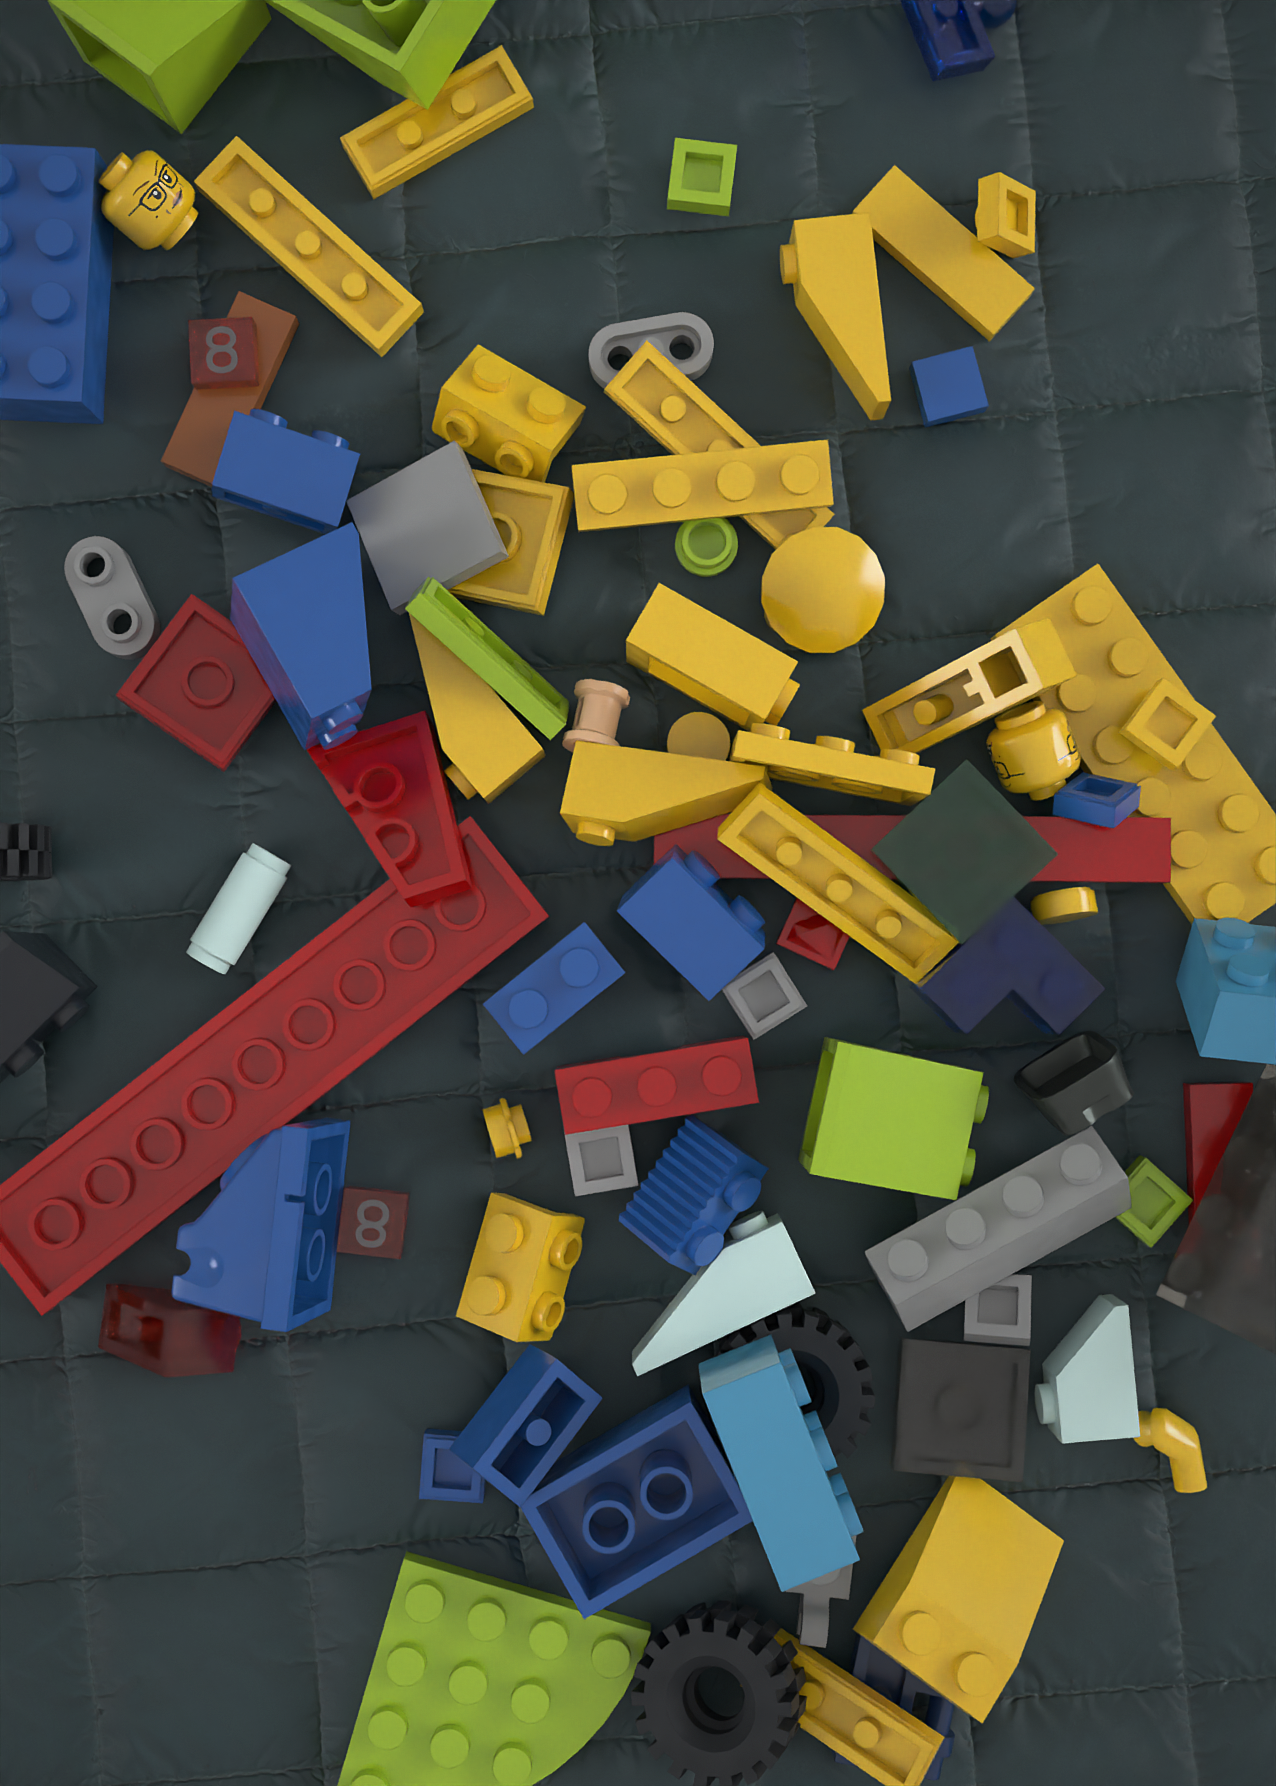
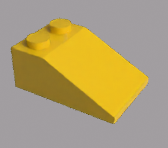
M957 1463L853 1630L957 1708L983 1723L1019 1663L1064 1540L965 1466Z

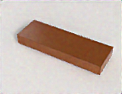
M238 291L223 324L224 327L232 329L236 335V343L231 348L237 353V365L230 372L216 373L209 369L207 362L205 363L161 459V462L167 468L212 487L233 413L237 411L249 415L251 409H261L300 324L295 315ZM220 332L215 344H228L230 336ZM225 351L215 353L212 359L214 365L218 367L229 365L231 363V355Z

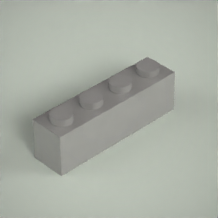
M1090 1126L864 1252L876 1279L906 1331L909 1332L1132 1208L1128 1177L1093 1126Z

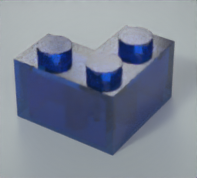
M1013 896L997 899L959 937V943L917 984L913 983L910 986L953 1032L968 1034L1007 996L1042 1032L1060 1035L1105 990Z

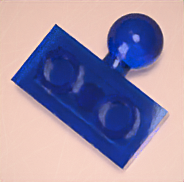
M900 0L932 81L984 71L996 57L984 28L993 29L1004 25L1012 17L1017 4V0Z

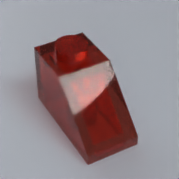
M119 1283L106 1284L98 1348L163 1377L234 1371L236 1348L241 1340L240 1317L177 1301L172 1297L170 1289Z

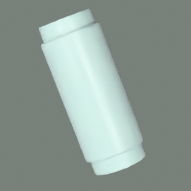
M252 843L247 853H242L190 938L192 943L186 953L211 969L226 974L231 964H236L286 882L287 877L285 875L291 865Z

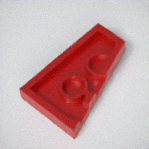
M426 711L359 731L347 741L327 750H324L321 744L307 749V752L332 787L333 792L410 908L472 889L433 723Z

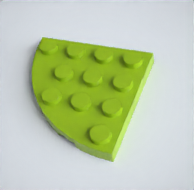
M406 1551L337 1786H532L556 1771L576 1754L608 1719L625 1694L634 1676L637 1663L642 1659L651 1633V1623L605 1609H601L584 1619L575 1602L571 1599Z

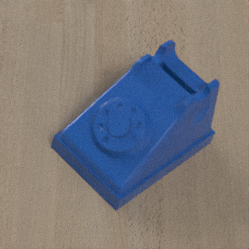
M321 1118L284 1125L258 1138L231 1163L220 1180L221 1192L200 1217L194 1222L180 1226L178 1230L176 1249L188 1254L191 1266L185 1274L173 1275L171 1293L175 1300L261 1322V1329L288 1332L331 1310L351 1120Z

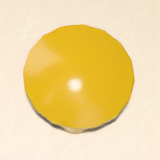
M810 527L801 532L786 536L780 542L778 548L771 554L761 582V604L764 609V618L767 625L777 632L786 643L809 653H835L856 644L875 625L884 604L885 577L877 555L859 536L838 527Z

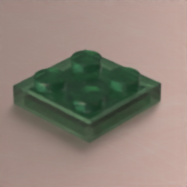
M967 759L933 790L931 795L917 805L870 850L959 944H963L1058 855Z

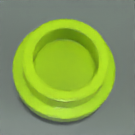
M725 518L686 521L677 532L675 539L677 558L681 565L694 575L702 577L718 575L730 567L737 554V534L731 523Z

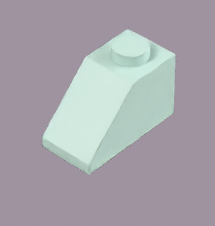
M1113 1294L1099 1295L1042 1363L1044 1384L1035 1385V1404L1038 1419L1041 1424H1048L1049 1430L1061 1443L1140 1437L1129 1308L1126 1303Z

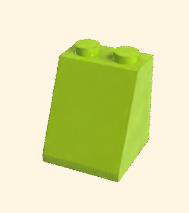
M47 0L83 61L180 134L185 131L272 19L264 0Z
M824 1037L798 1161L809 1174L957 1200L959 1186L967 1187L974 1171L975 1149L968 1148L973 1123H982L988 1105L989 1087L981 1085L983 1072Z

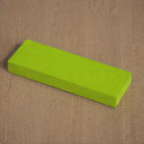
M428 576L413 592L405 610L551 740L566 725L570 706L569 701L437 580Z

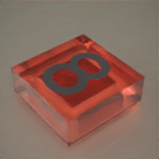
M252 317L188 320L191 383L196 390L259 386L257 327Z
M347 1185L343 1193L336 1252L401 1259L404 1249L410 1193Z

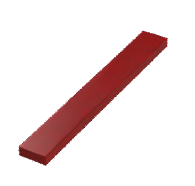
M722 814L654 835V864L677 844L687 855L692 850L700 853L718 872L719 879H771L717 839L718 827L730 814ZM805 815L890 880L1171 882V818L1127 817L1113 829L1065 817Z

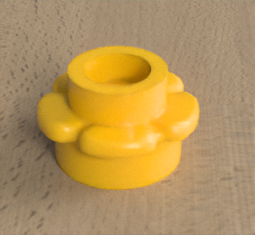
M500 1098V1104L482 1109L496 1158L515 1153L516 1158L519 1159L522 1157L519 1145L532 1141L521 1104L509 1108L506 1099Z

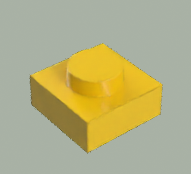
M1001 172L978 179V207L975 211L977 241L1013 259L1035 253L1036 191Z
M1163 677L1156 681L1119 733L1171 771L1181 765L1216 715Z

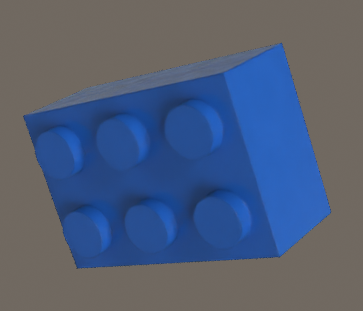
M689 1384L557 1460L521 1507L584 1619L753 1521L723 1444Z

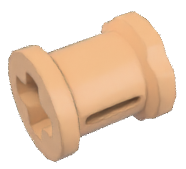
M584 679L576 682L574 694L578 699L572 730L564 733L562 745L572 753L576 740L620 746L615 740L621 710L629 705L630 696L628 690L607 681Z

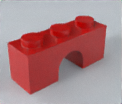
M744 1035L682 1045V1047L625 1057L615 1056L557 1066L554 1070L565 1135L759 1103L749 1040Z

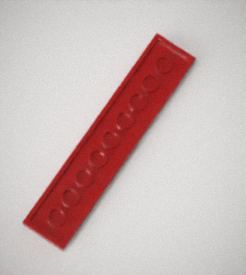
M471 816L457 827L472 889L410 908L391 879H389L0 1185V1263L41 1316L51 1311L221 1177L231 1163L250 1144L261 1136L268 1134L271 1130L287 1125L550 917Z

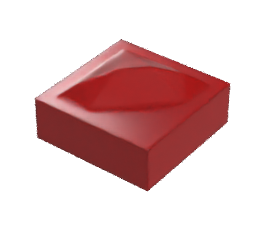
M796 897L775 944L824 967L835 970L850 936Z

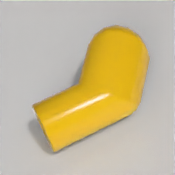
M1156 1407L1153 1408L1152 1412L1138 1411L1140 1437H1134L1133 1439L1142 1447L1154 1445L1158 1451L1169 1456L1175 1490L1181 1493H1194L1205 1490L1207 1488V1481L1199 1436L1195 1428L1165 1408Z

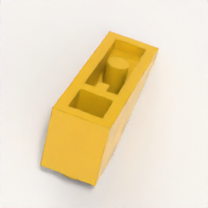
M870 212L794 220L789 244L780 245L782 283H793L797 309L870 421L881 420L884 418L890 405L891 394Z
M409 613L441 747L453 762L444 772L468 800L479 792L489 804L543 759L546 754L541 745L489 684Z
M1050 618L1017 627L864 708L862 711L880 749H897L917 754L1076 677L1077 674Z
M576 740L560 814L571 831L576 833V838L598 846H612L614 839L635 842L732 812L759 782L771 791L772 785L766 766Z

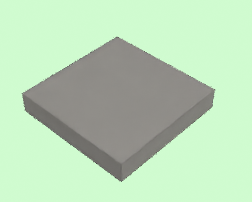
M455 441L346 500L390 609L399 615L407 612L405 607L413 592L428 576L430 578L433 577L448 590L509 557L463 448Z

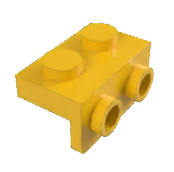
M478 344L441 387L432 423V431L449 443L455 441L464 451L499 470L504 475L545 483L552 460L581 424L586 406Z
M491 1193L456 1317L515 1342L550 1340L564 1314L565 1302L563 1297L571 1269L578 1261L582 1251L581 1234L585 1219L573 1213H556L505 1193Z

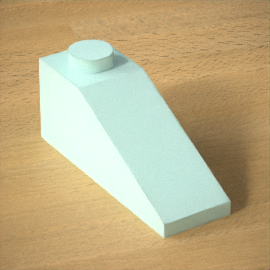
M758 1211L730 1224L728 1228L731 1235L724 1238V1245L720 1254L710 1264L702 1266L696 1275L691 1276L633 1349L632 1365L637 1376L815 1294L778 1213L766 1218L763 1211Z

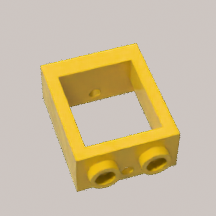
M661 583L657 585L626 639V662L749 732L751 731L752 723L764 724V722L777 726L800 686L799 683L790 679L798 661Z

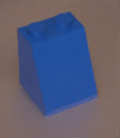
M351 522L232 579L230 619L304 751L318 743H321L324 750H327L353 737L358 732L355 725L361 722L372 690L359 533Z

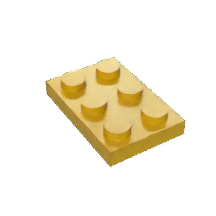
M752 723L750 732L738 730L731 746L729 761L766 766L769 779L906 806H912L931 795L935 768L918 765L920 756L903 750L884 748L881 749L880 756L854 753L855 743L849 740L830 736H816L815 744H807L789 740L791 731L786 728L762 723Z

